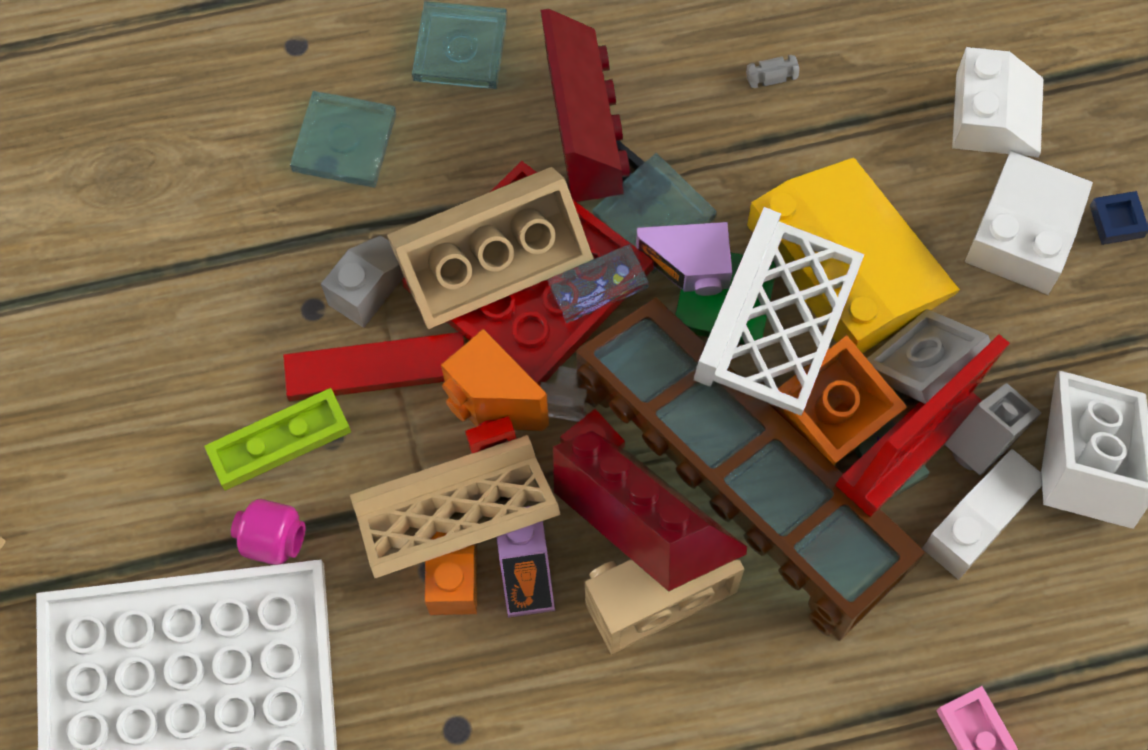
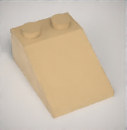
M628 560L620 565H617L615 561H611L597 567L589 574L591 579L585 581V604L612 655L737 593L744 567L740 560H734L668 592L633 560Z

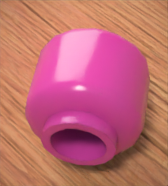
M256 499L248 505L245 511L239 510L236 513L231 526V536L237 539L238 551L243 557L270 565L285 563L289 557L295 558L300 552L305 536V522L299 520V514L292 506L265 499Z

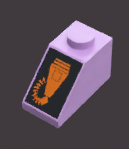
M727 222L637 228L636 248L654 261V267L684 292L695 291L698 295L708 296L718 294L722 289H729L732 277V264Z
M543 521L497 536L508 617L555 611Z

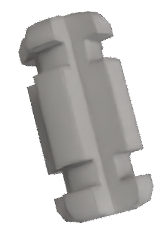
M788 55L787 60H784L783 57L759 61L760 66L750 63L747 65L746 71L750 87L758 88V83H762L763 86L786 82V77L796 80L799 76V64L795 55Z

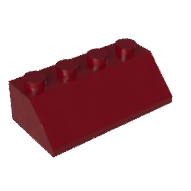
M551 9L540 10L570 195L576 202L624 195L622 177L630 176L627 151H618L616 141L623 140L620 115H611L610 106L616 105L613 79L604 80L603 71L610 70L606 45L598 46L594 28Z
M594 431L577 435L573 439L553 446L554 493L668 592L747 555V546L632 454Z

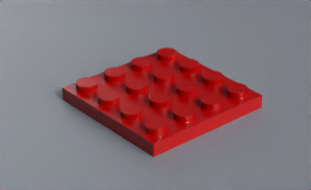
M521 161L490 192L537 172ZM574 200L573 203L594 260L446 322L456 331L461 332L469 341L484 329L540 387L550 379L654 269V261ZM618 265H623L628 268L629 275L616 287L612 282V278L616 274ZM405 278L401 280L403 287L411 293ZM601 278H603V282L609 281L607 286L604 287L608 293L598 305L586 310H574L579 298L587 297L597 289L598 286L594 284ZM636 280V285L632 288H629L632 285V283ZM572 293L571 297L574 300L571 305L569 303H560L564 299L560 294Z

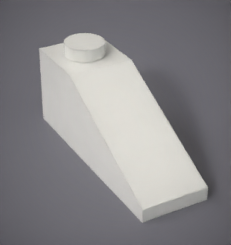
M1011 449L934 530L922 549L959 580L1042 487L1041 472Z

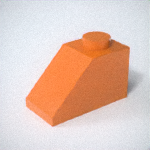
M436 532L430 539L434 540L443 537L447 533ZM478 543L425 561V604L430 615L477 614Z

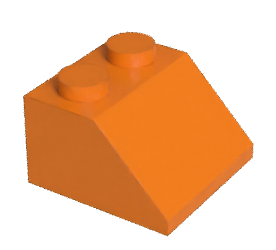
M484 329L441 364L445 380L442 387L449 398L446 400V404L462 422L469 418L477 427L484 421L497 420L509 416L514 430L543 431L549 426L546 392Z
M847 335L827 350L801 416L770 404L833 465L907 408ZM811 364L803 368L806 375L808 374ZM794 375L782 384L778 390L798 399L802 386L797 376Z

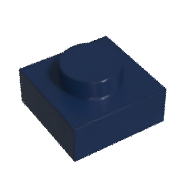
M1137 191L1097 197L1091 202L1090 209L1101 245L1145 238L1147 235L1148 224Z

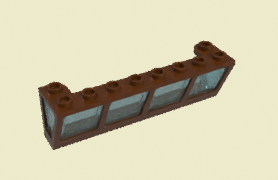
M657 297L576 350L577 384L579 385L577 390L583 399L592 407L598 405L604 408L610 407L616 416L627 424L632 421L643 432L642 438L654 453L659 456L665 453L677 465L675 468L677 474L689 487L695 489L699 486L711 498L709 504L719 517L726 522L733 520L746 532L743 535L744 539L755 552L761 556L768 554L780 566L778 569L780 575L791 587L798 591L803 588L811 596L808 605L812 612L808 617L813 625L824 635L830 636L833 634L841 641L919 563L925 554V551L881 509L872 517H869L837 488L835 484L843 473L768 402L715 381L712 382L711 387L694 381L697 365L706 344ZM728 367L727 371L737 374L731 367Z

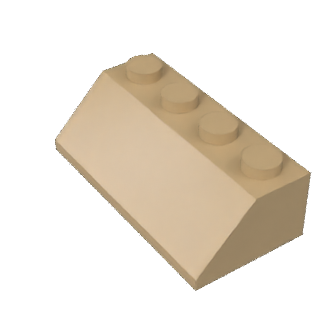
M553 167L387 235L403 276L428 329L594 260L565 178Z

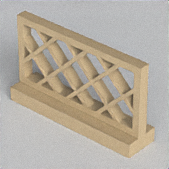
M528 435L350 495L374 578L561 515L558 503L535 457ZM499 497L511 498L505 505L495 503ZM527 501L541 502L534 506L523 508ZM455 512L466 513L460 520L449 519ZM482 516L493 518L481 524L477 523ZM410 527L419 529L414 536L403 535ZM436 532L447 533L443 537L434 540L430 539ZM391 547L400 549L396 553L382 557Z

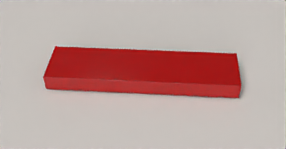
M461 332L283 354L286 396L289 402L305 400L329 388L332 389L335 396L445 382L441 364L465 345L464 336Z

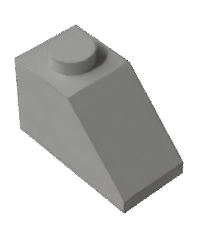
M379 235L348 249L323 280L321 286L330 307L364 328L404 276L389 240Z
M1006 383L980 402L944 445L953 451V456L960 465L966 469L974 470L981 475L1010 448L1040 416L1041 412Z

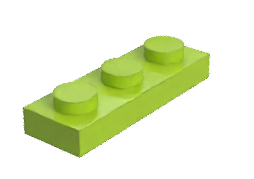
M329 388L215 440L204 447L220 484L226 491L351 433V429L332 389Z

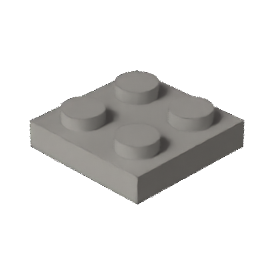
M926 309L869 356L867 360L891 388L926 404L991 341L989 336L983 332Z

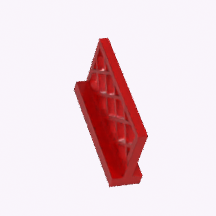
M1000 334L997 335L926 404L919 402L839 478L835 486L869 517H872L944 446L973 409L982 402L973 392L1010 343Z

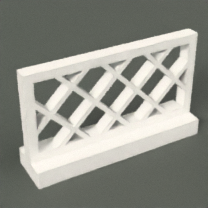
M764 207L699 359L693 380L709 387L715 381L801 416L865 254L779 222L781 213ZM781 239L800 245L806 257L786 264L778 250ZM834 258L849 264L850 267L846 275L829 281L820 262ZM772 261H774L776 268L769 270ZM811 266L820 284L799 291L791 272ZM782 276L791 295L770 302L762 285L768 280ZM841 287V290L837 297L834 289ZM825 293L833 309L832 313L814 319L804 300ZM758 298L761 306L753 308ZM796 304L805 323L784 330L775 310ZM766 314L775 334L754 341L746 325L747 321ZM826 325V328L822 335L819 330V327ZM809 331L817 346V351L798 358L789 338ZM742 336L745 345L737 347ZM780 342L789 362L768 369L759 349ZM750 353L759 373L744 378L727 371L732 359ZM811 364L808 374L806 375L803 366ZM794 370L802 386L798 399L780 392L773 378Z

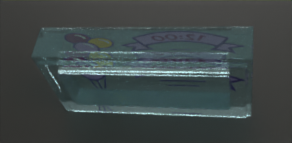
M630 244L547 280L566 324L588 315L596 309L649 288V281Z

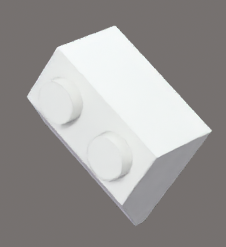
M966 47L956 74L952 148L1009 154L1010 151H1013L1023 156L1039 157L1041 153L1043 77L1010 51Z

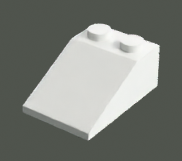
M1010 151L965 263L1049 295L1062 273L1076 237L1093 182Z
M1058 371L1055 376L1041 469L1043 505L1134 529L1148 508V407L1145 393Z

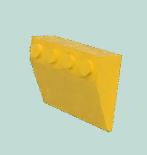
M854 157L787 180L751 202L747 226L752 233L763 208L766 207L781 213L779 222L865 254L832 337L837 343L847 335L862 354L907 326L926 309H934L956 295L960 290ZM781 239L778 250L786 264L806 257L800 245ZM834 258L820 262L829 281L846 275L850 267L849 264ZM811 266L791 272L799 291L820 284ZM841 287L834 289L837 297L839 295ZM825 293L804 300L817 318L832 313L833 309Z

